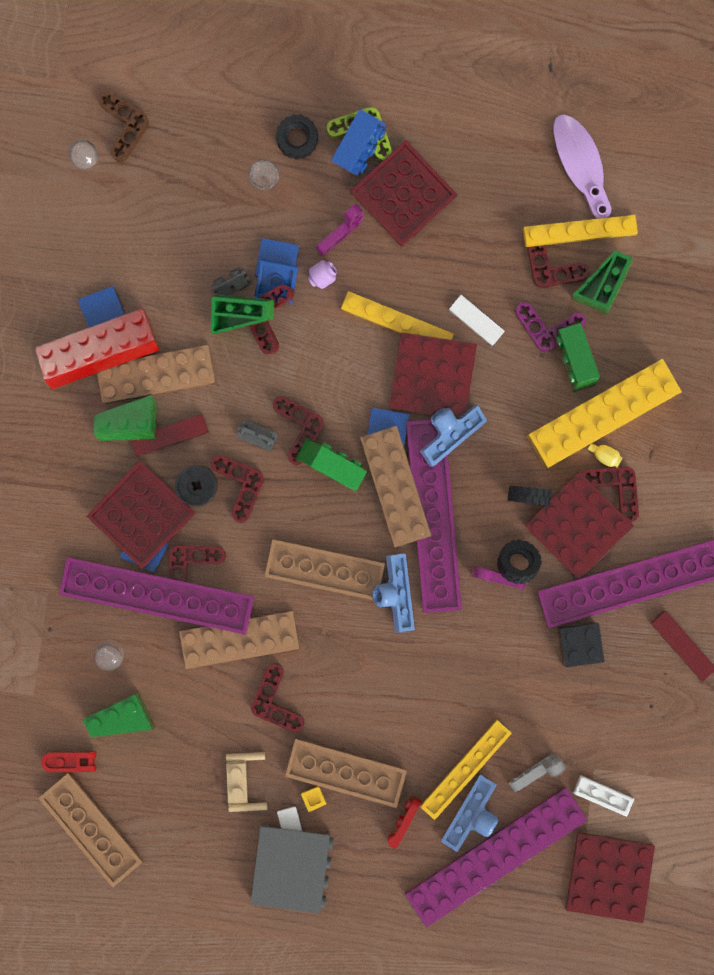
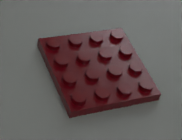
M407 140L400 144L350 190V193L401 247L409 242L458 195Z
M401 332L389 408L433 415L442 408H450L457 419L460 418L467 410L477 344Z
M139 461L86 517L143 569L196 513Z
M580 472L551 498L550 506L544 505L524 525L578 579H581L634 527Z
M577 832L566 910L643 923L655 845Z

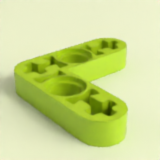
M373 107L363 109L367 113L376 115L375 118L382 121L377 109ZM357 112L329 121L327 124V134L333 139L344 137L350 127L348 121L355 118ZM343 121L345 122L346 131H344V127L339 128L338 133L330 131L333 125H336L338 128L342 126ZM386 133L382 139H378L376 143L378 145L374 153L376 159L381 162L392 153ZM381 143H382L383 149H384L385 151L388 150V152H386V156H384V157H383L382 154H378V153H380V146H379V144H381Z

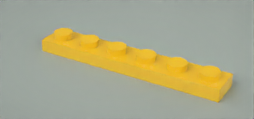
M635 215L527 226L523 228L525 247L638 234Z
M349 291L341 307V310L400 334L403 332L452 340L454 335L451 332Z
M496 720L420 807L435 820L512 733Z

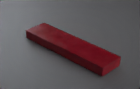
M200 414L156 429V439L131 440L135 455L138 457L209 433L204 415Z
M667 611L661 613L651 622V625L702 682L714 672V665Z

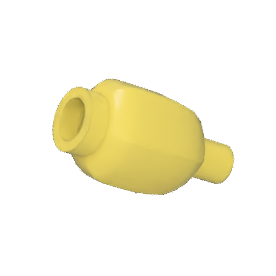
M591 443L588 448L589 451L595 454L598 461L608 467L615 466L618 468L623 459L617 450L606 445L596 446Z

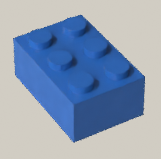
M359 109L331 161L353 174L359 175L363 173L367 167L366 161L368 157L372 156L376 151L377 146L375 145L378 139H382L386 133V124Z

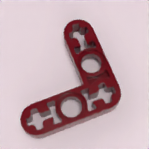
M545 245L537 246L538 250L542 249V251L532 253V251H535V246L527 247L533 281L539 288L579 282L584 280L589 274L588 266L584 263L550 268ZM537 255L542 256L544 264L536 265L534 257ZM578 267L584 270L582 277L579 274H573V279H570L569 269H571V272L577 271ZM546 268V270L542 271L543 277H547L545 284H542V281H538L540 271L536 272L535 269ZM557 271H564L566 279L563 281L558 280L556 277Z
M280 285L258 298L266 299L270 297L274 299L275 310L293 299L294 290L289 285ZM283 290H288L286 297L276 298V296L283 293ZM268 321L260 322L265 325V332L263 334L257 331L259 323L249 325L263 353L274 354L278 351L279 343ZM269 334V337H266V339H261V337H265ZM268 342L273 343L271 349L266 348Z
M283 396L277 397L273 402L274 410L303 427L288 455L290 463L299 466L303 463L298 460L294 462L292 457L293 453L297 454L299 448H296L297 444L301 448L303 447V444H301V437L303 435H309L312 442H315L324 426L322 417ZM285 401V405L289 408L291 404L294 405L290 410L289 416L286 415L288 410L284 408L278 410L277 402ZM296 409H301L304 412V416L300 420L293 417V412ZM317 418L319 419L318 423L320 426L314 428L313 432H316V435L313 436V434L305 431V429L308 428L310 430L312 427L310 421Z
M216 456L211 461V468L219 474L243 483L232 511V517L237 522H245L250 517L264 482V476L256 469L224 456ZM220 459H223L222 463L227 466H229V462H231L232 465L229 467L228 474L225 473L227 469L223 467H220V469L217 470V465H215V462H219ZM235 466H240L243 469V474L240 477H235L232 474V469ZM256 473L260 478V482H255L254 487H257V491L252 488H246L247 484L250 486L252 484L250 476H254ZM245 491L253 493V499L250 502H246L243 499ZM241 501L245 505H250V508L245 507L244 513L246 517H241L239 520L236 511L241 510L242 506L239 505Z
M632 468L593 469L581 473L584 477H586V473L593 477L597 476L596 472H599L598 481L600 484H597V480L590 481L594 487L617 485L620 512L625 516V512H628V506H623V503L634 502V506L630 505V511L634 512V515L631 516V519L628 516L625 517L630 522L637 520L639 510L636 474ZM625 470H627L628 474H631V477L627 480L628 484L632 483V487L626 486L622 488V484H626L625 478L621 477ZM604 472H609L612 475V480L609 483L602 480ZM626 489L631 490L633 493V497L630 500L623 498V492Z
M174 546L170 550L168 578L187 582L188 563L221 564L226 559V553L219 547ZM178 548H180L181 552H184V556L180 557V562H184V566L179 564L173 565V561L177 562V556H174V552H177ZM196 549L203 552L201 560L193 558V552ZM206 549L210 550L209 554H214L216 550H219L222 558L215 561L214 557H208L209 561H205L207 557ZM175 568L183 570V576L180 579L173 576Z
M271 664L262 679L252 703L251 711L258 718L289 731L299 732L304 726L303 717L272 703L284 670L279 664ZM275 667L278 668L280 676L276 675L274 681L277 682L276 685L270 681H265L266 677L270 680L272 676L270 669L273 670ZM265 685H270L273 688V693L269 696L264 695L262 692V688ZM259 695L263 699L270 700L269 703L267 701L264 702L263 708H265V711L260 713L255 708V705H259L262 700L258 699ZM275 710H280L283 713L282 720L276 721L273 719L272 714ZM287 714H290L288 719L295 720V718H298L301 725L293 728L291 722L287 721V725L283 724V722L286 720Z

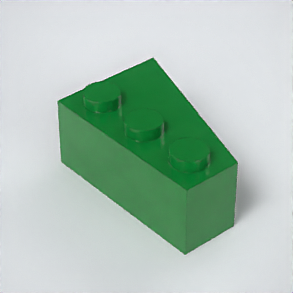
M221 294L212 296L211 335L274 319V299Z
M578 323L559 329L555 339L557 346L561 347L562 360L567 368L573 392L595 386L600 375L582 324Z
M306 439L296 460L312 467V469L321 472L345 487L357 491L367 473L366 470L361 468L362 464L353 459L351 462L346 460L348 456L339 451L337 453L332 452L333 447L324 442L319 445Z
M139 692L83 719L90 737L146 731L155 728Z

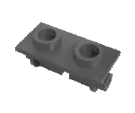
M236 268L230 272L229 276L215 279L213 284L210 285L212 290H217L214 292L215 296L233 293L231 285H234L236 291L248 285V282L251 280L248 275H243L247 273L245 269Z
M243 419L236 437L272 451L279 434Z

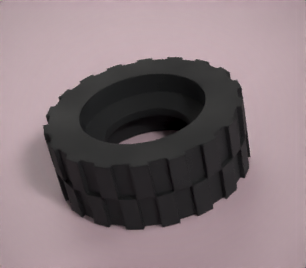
M300 114L288 116L277 127V144L282 153L287 155L288 158H295V160L304 159L308 155L310 156L315 151L316 145H318L317 128L314 122L307 116L304 117ZM294 128L304 130L307 135L305 143L301 146H294L288 140V134Z
M509 485L507 501L550 506L552 490Z
M512 540L501 549L497 559L498 571L502 574L503 578L514 584L529 583L536 577L542 564V557L539 554V550L533 544L528 543V541ZM514 554L525 556L529 563L528 567L524 570L514 568L510 563L511 556Z

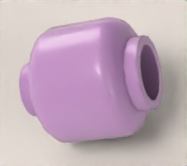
M321 260L309 269L310 276L308 280L312 286L323 289L336 280L337 270L330 261Z

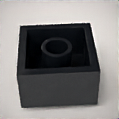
M599 623L557 628L564 667L605 662Z

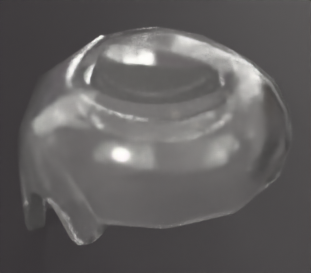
M85 139L77 140L70 147L69 158L74 166L80 169H88L95 165L98 159V152L96 146L91 141Z
M268 160L256 162L249 172L250 182L255 188L267 190L275 186L279 179L277 166Z
M106 640L97 647L94 654L95 662L104 671L116 670L122 664L125 650L116 640Z

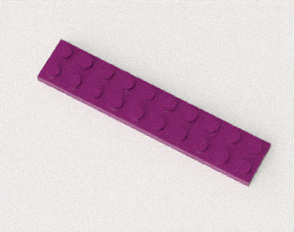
M431 420L406 422L410 468L432 535L417 540L423 613L462 610L448 455L434 467H430L420 450L437 437L436 428Z
M714 540L537 591L547 628L713 581Z
M70 557L66 559L59 591L61 596L247 635L255 596Z
M564 787L407 891L405 895L427 928L586 822L587 818L568 789Z

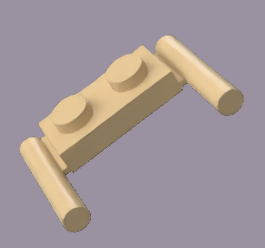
M265 752L226 754L229 812L268 810L267 802L248 803L246 761L265 760Z

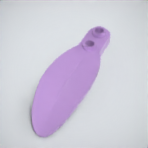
M560 115L554 121L553 132L563 167L572 183L584 194L592 216L595 219L607 218L611 214V206L603 188V167L597 147L590 134L576 119L568 115ZM592 189H596L598 194L593 195ZM600 206L605 208L604 213L599 212Z

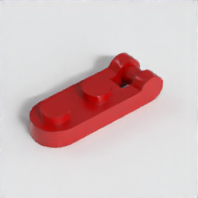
M96 751L49 752L43 756L41 765L47 772H95L94 758H96ZM81 758H87V765H81Z
M413 797L407 800L404 806L406 811L403 817H398L395 823L397 827L395 832L388 836V845L391 848H397L420 806V799Z

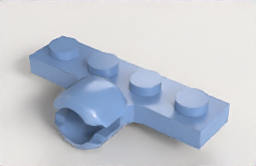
M474 405L458 419L450 408H442L432 415L431 422L436 428L438 435L420 450L428 465L434 467L487 422L478 405Z
M406 554L386 556L389 580L388 583L378 584L374 587L372 591L373 601L378 607L391 606L395 633L415 630Z
M480 774L442 838V843L458 852L471 830H475L484 837L491 835L498 823V818L487 811L485 805L496 788V783Z

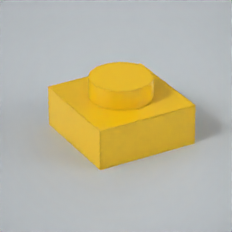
M319 786L301 793L308 812L326 805Z

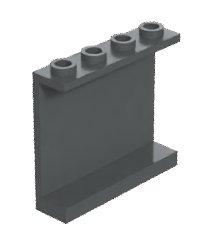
M262 823L250 905L320 914L321 908H325L326 896H323V888H327L329 878L325 876V871L330 869L331 857H327L328 849L332 850L334 839L330 837V831H327L326 834L269 827L268 823Z

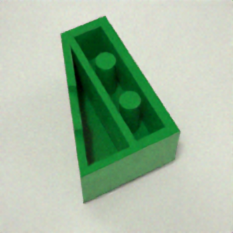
M615 250L600 265L598 270L573 294V300L608 315L632 265L633 258Z
M150 395L94 415V435L99 441L156 439V400Z

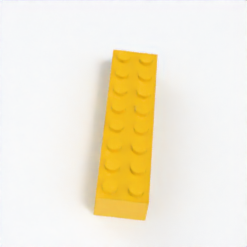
M661 359L526 437L546 469L682 391L666 363Z

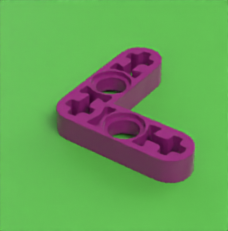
M357 203L345 212L344 222L317 245L315 249L321 256L328 253L362 223L363 210Z
M522 302L515 310L516 317L536 347L542 352H547L557 346V343L554 342L555 337H557L556 329L568 327L574 322V317L581 319L582 327L586 324L585 316L575 313L548 330L530 303ZM520 307L528 308V316L531 317L533 315L534 318L525 323L524 320H527L525 314L521 315L519 313L521 311ZM537 322L540 325V330L532 332L529 328L530 323ZM551 332L554 339L548 343V348L546 346L542 347V338L544 340L551 337L549 333Z
M472 567L470 576L523 590L526 583L514 584L511 581L509 582L500 573Z

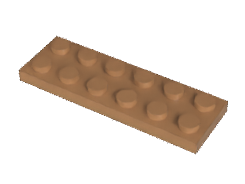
M209 345L141 357L97 373L103 404L216 383Z
M394 426L360 437L394 547L432 536L398 427Z
M272 539L264 577L373 600L372 591L376 585L381 584L385 563Z
M293 611L250 618L247 635L207 626L179 631L186 669L300 649Z
M295 738L285 777L397 808L407 769Z
M70 772L38 798L112 888L143 862L142 858Z

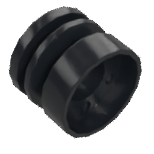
M202 465L190 466L178 475L175 482L176 493L185 504L202 506L210 502L216 495L218 480L209 468ZM201 481L202 489L195 490L193 482Z

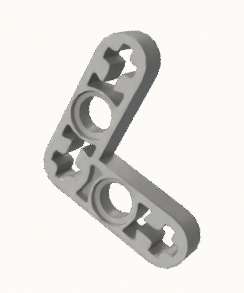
M553 753L512 779L509 785L514 792H517L547 772L551 777L560 774L566 769V766L556 753Z

